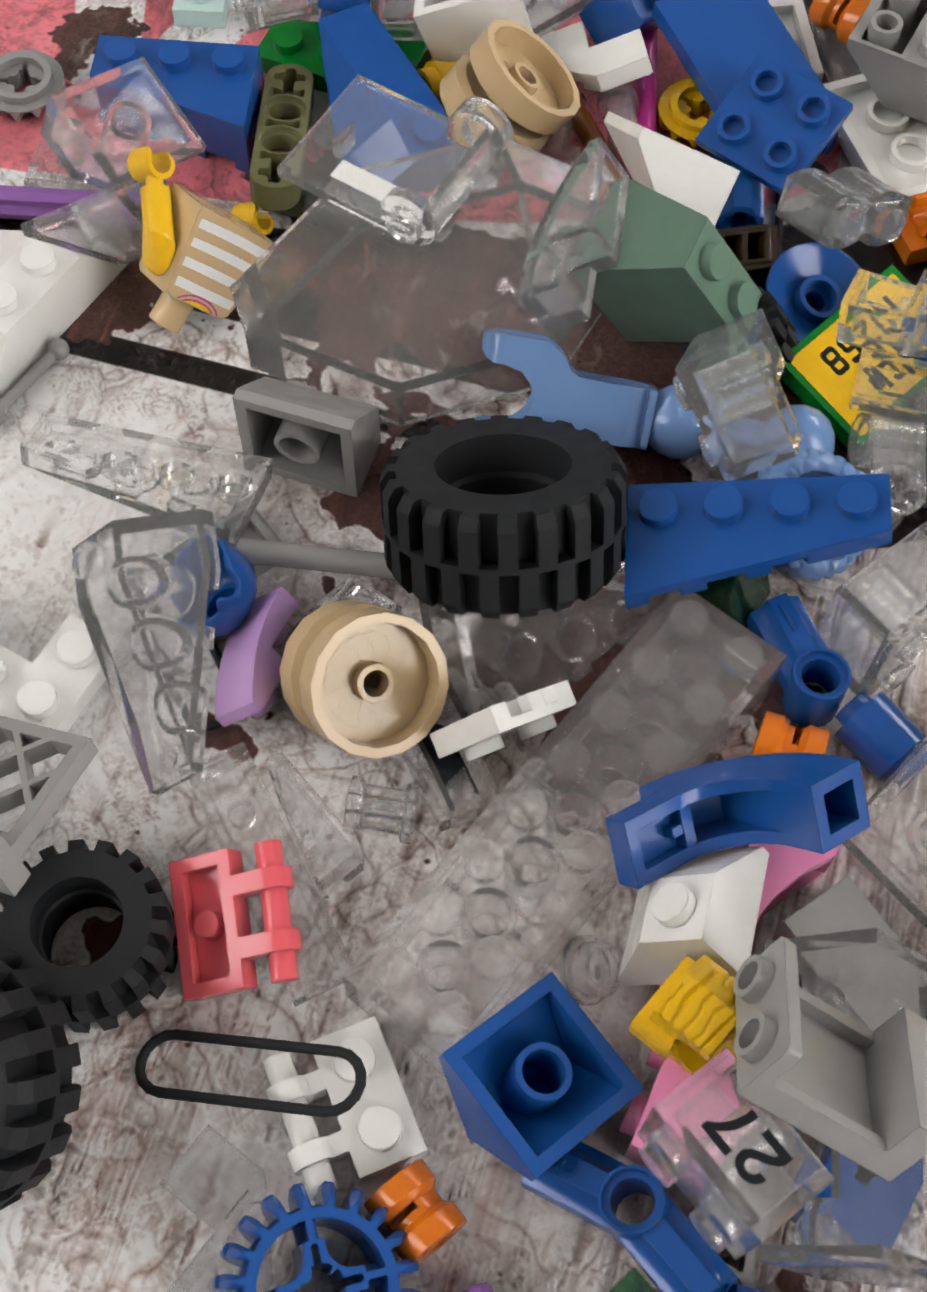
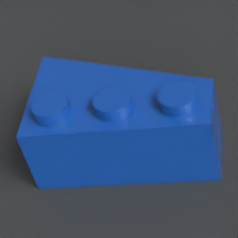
M99 35L90 78L102 123L160 143L166 137L190 146L192 154L206 158L209 153H213L235 161L236 169L250 173L264 89L260 46Z

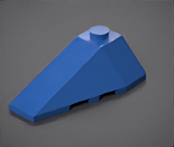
M364 2L319 18L318 28L324 75L328 89L331 130H333L336 152V169L338 170L344 163L416 200L458 184L465 149L441 103L369 4ZM343 186L347 196L374 202Z

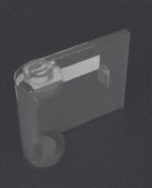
M357 74L277 167L278 177L386 230L402 243L425 246L429 245L436 238L511 143L513 129L505 113L487 99L469 97L448 118Z

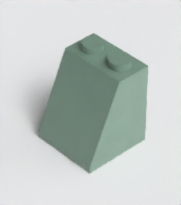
M626 176L614 177L569 269L572 276L627 342L741 343L762 296L761 291L707 216Z

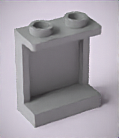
M783 936L779 937L760 955L754 954L746 959L739 968L733 983L736 1007L734 1051L736 1053L737 1094L889 1182L926 1156L927 1020L908 1008L903 1007L872 1031L799 987L797 945Z

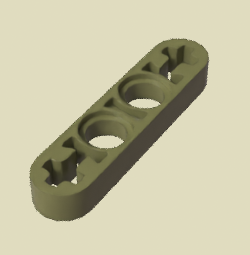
M277 65L268 70L265 77L249 170L251 201L263 210L273 212L285 211L297 205L301 198L314 103L313 73L301 65ZM292 91V92H293V95H292V94H286V92ZM273 150H285L289 152H273ZM272 177L280 178L279 183H272Z

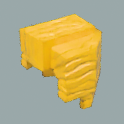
M706 954L701 956L696 962L686 955L635 1016L629 1026V1031L664 1060H667L669 1056L677 1064L682 1065L684 1070L690 1072L696 1081L714 1061L719 1059L730 1063L736 1070V1053L734 1051L736 1007L735 994L733 992L735 978L729 976L725 969Z

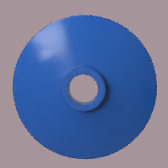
M803 243L786 250L773 263L766 278L765 293L769 291L796 329L794 333L798 337L799 343L865 288L869 282L860 266L843 251L823 243ZM806 299H811L815 302L816 310L808 304Z

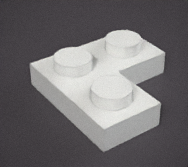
M69 614L33 662L0 645V716L68 732L126 654L122 641Z

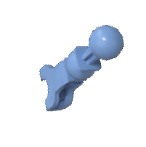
M493 328L483 333L481 346L486 357L493 363L506 365L522 372L530 383L531 393L525 406L513 415H508V418L524 419L526 415L542 417L543 421L553 423L557 420L572 423L577 430L586 428L596 433L601 441L607 440L613 446L646 450L647 445H649L657 454L669 459H688L701 453L705 460L714 461L717 447L761 454L764 464L777 457L780 452L784 450L792 451L798 445L805 449L812 447L822 452L827 451L832 454L834 452L835 432L830 420L819 409L809 405L785 406L774 412L768 419L726 412V402L720 395L712 394L709 398L701 389L689 384H672L657 390L654 384L578 370L568 362L563 349L551 337L545 334L504 328ZM481 415L475 418V420L490 419L491 416Z

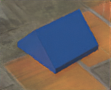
M550 972L443 1052L439 1057L468 1138L531 1182L645 1089L553 972Z

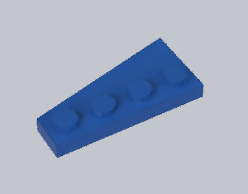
M890 474L628 485L624 577L626 608L649 604L648 597L680 590L681 596L708 589V582L745 574L746 580L771 574L773 566L801 559L807 564L892 544Z

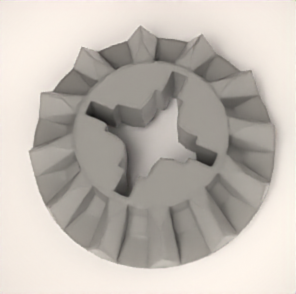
M17 50L0 56V116L10 114L18 122L24 114L32 113L39 118L42 108H57L58 96L65 94L66 88L62 67L53 57L35 50ZM27 77H29L32 85L27 86L24 92L16 93L15 90L21 89L23 83H26Z

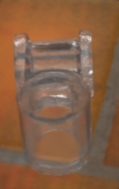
M862 412L857 415L850 429L847 448L848 460L855 469L863 471L865 475L890 474L893 531L899 526L903 516L916 512L926 500V427L919 420Z

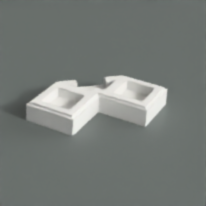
M582 21L541 36L559 55L571 72L574 81L583 82L584 88L587 90L605 92L653 73L640 28L592 47L589 45Z

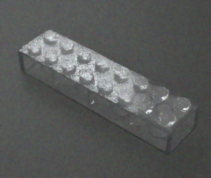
M680 590L672 591L345 972L343 980L347 998L370 1017L376 1016L377 1022L446 1078L439 1061L440 1055L536 984L618 883L619 880L605 818L640 801L639 787L684 769L715 762L773 690L787 656L695 592L681 596Z

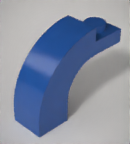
M813 753L752 755L720 760L684 769L639 787L640 801L605 818L619 884L638 890L689 861L720 849L748 844H779L825 854L871 827L860 760Z

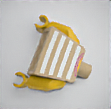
M149 146L133 149L127 159L129 173L139 183H146L145 186L140 188L143 223L142 257L139 262L140 272L162 290L161 295L149 313V317L161 327L175 334H179L193 308H197L218 319L228 317L239 302L261 288L264 280V270L280 250L278 245L265 236L269 235L274 228L272 216L267 212L258 213L259 207L253 202L237 203L233 206L230 213L175 182L169 188V186L164 184L163 180L171 177L174 173L176 166L174 158L166 151L152 154Z

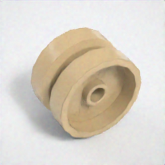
M509 19L494 20L470 47V54H463L440 81L441 101L448 117L459 133L480 153L496 163L512 168L525 166L543 148L548 140V135L558 133L580 108L579 90L571 72L559 55L541 37L524 25Z
M356 599L326 603L304 617L286 641L279 668L283 698L299 722L348 754L372 759L404 753L424 739L441 716L449 689L447 660L434 634L411 617L393 612L377 604Z

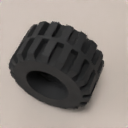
M84 839L68 841V852L58 854L53 845L39 851L43 859L42 862L33 868L26 861L23 862L31 875L17 895L13 897L0 892V903L4 907L3 912H0V944H4L21 954L24 961L19 969L37 967L51 982L52 987L46 992V995L51 1003L64 1002L72 1020L67 1025L73 1032L89 1033L90 1025L93 1022H97L104 1031L119 1027L117 1015L128 1011L134 1020L146 1011L140 1001L148 993L158 1000L164 992L166 985L161 976L163 972L174 973L178 961L172 949L173 946L177 945L175 921L173 919L174 911L157 877L150 867L144 868L139 856L128 849L119 855L114 844L107 841L98 840L94 851L88 848ZM92 907H108L123 913L120 935L114 946L102 958L81 967H62L52 963L51 948L54 937L62 924L72 915Z

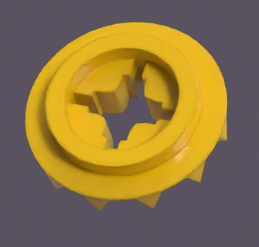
M692 78L675 82L663 92L659 100L660 128L670 130L671 138L675 141L689 140L691 147L694 149L697 146L695 138L714 113ZM710 109L709 118L703 116L698 117L696 120L690 118L691 113L700 115L702 112H707Z

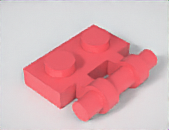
M270 839L256 842L254 850L257 869L244 872L242 852L229 848L168 863L183 1001H202L258 988L255 960L268 957L271 984L299 980L296 953L303 950L300 928L292 927L288 891L294 889L292 866L284 865L281 840ZM260 895L265 932L252 934L247 898Z

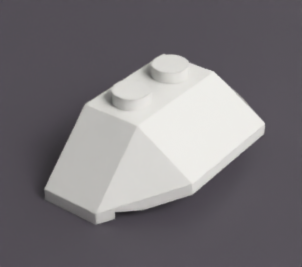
M0 230V399L44 355L49 341L59 338L129 264L126 255L84 232Z

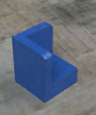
M593 0L579 13V16L595 45L639 28L641 33L658 29L659 26L652 16L654 3L659 0Z

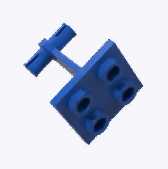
M760 52L695 138L696 145L788 198L820 153L823 152L826 155L832 150L838 139L837 131L852 112L853 104Z

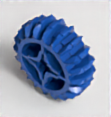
M324 1181L316 1193L315 1206H311L306 1188L302 1183L294 1184L289 1189L288 1202L290 1212L288 1213L280 1200L274 1195H269L261 1201V1210L268 1223L267 1227L249 1215H245L238 1222L237 1228L251 1245L249 1249L237 1243L229 1242L223 1246L220 1256L226 1262L240 1267L238 1275H217L213 1279L212 1288L218 1292H256L257 1277L266 1252L279 1236L290 1230H293L296 1249L292 1251L294 1270L291 1278L285 1285L266 1292H297L301 1286L311 1281V1270L321 1272L319 1281L326 1277L331 1280L332 1284L346 1280L351 1281L352 1285L345 1286L334 1292H362L374 1288L375 1292H420L413 1288H400L399 1277H404L418 1271L419 1265L418 1261H413L409 1258L397 1263L395 1261L392 1249L402 1244L406 1235L405 1231L395 1230L386 1237H383L377 1230L387 1218L386 1207L375 1208L371 1213H368L365 1219L358 1215L363 1203V1191L357 1188L352 1189L344 1198L341 1208L335 1207L336 1189L334 1183ZM316 1226L335 1230L348 1237L362 1251L369 1265L363 1264L346 1267L338 1264L330 1256L325 1238L318 1237Z

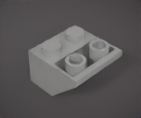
M871 0L850 34L846 48L885 108L927 124V0Z

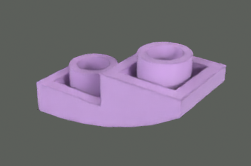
M282 586L255 599L248 618L238 629L229 634L220 662L215 695V719L223 727L249 716L253 719L261 717L275 704L280 695V690L276 687L281 680L279 668L282 657L275 650L288 636L289 628L285 625L298 605V602Z

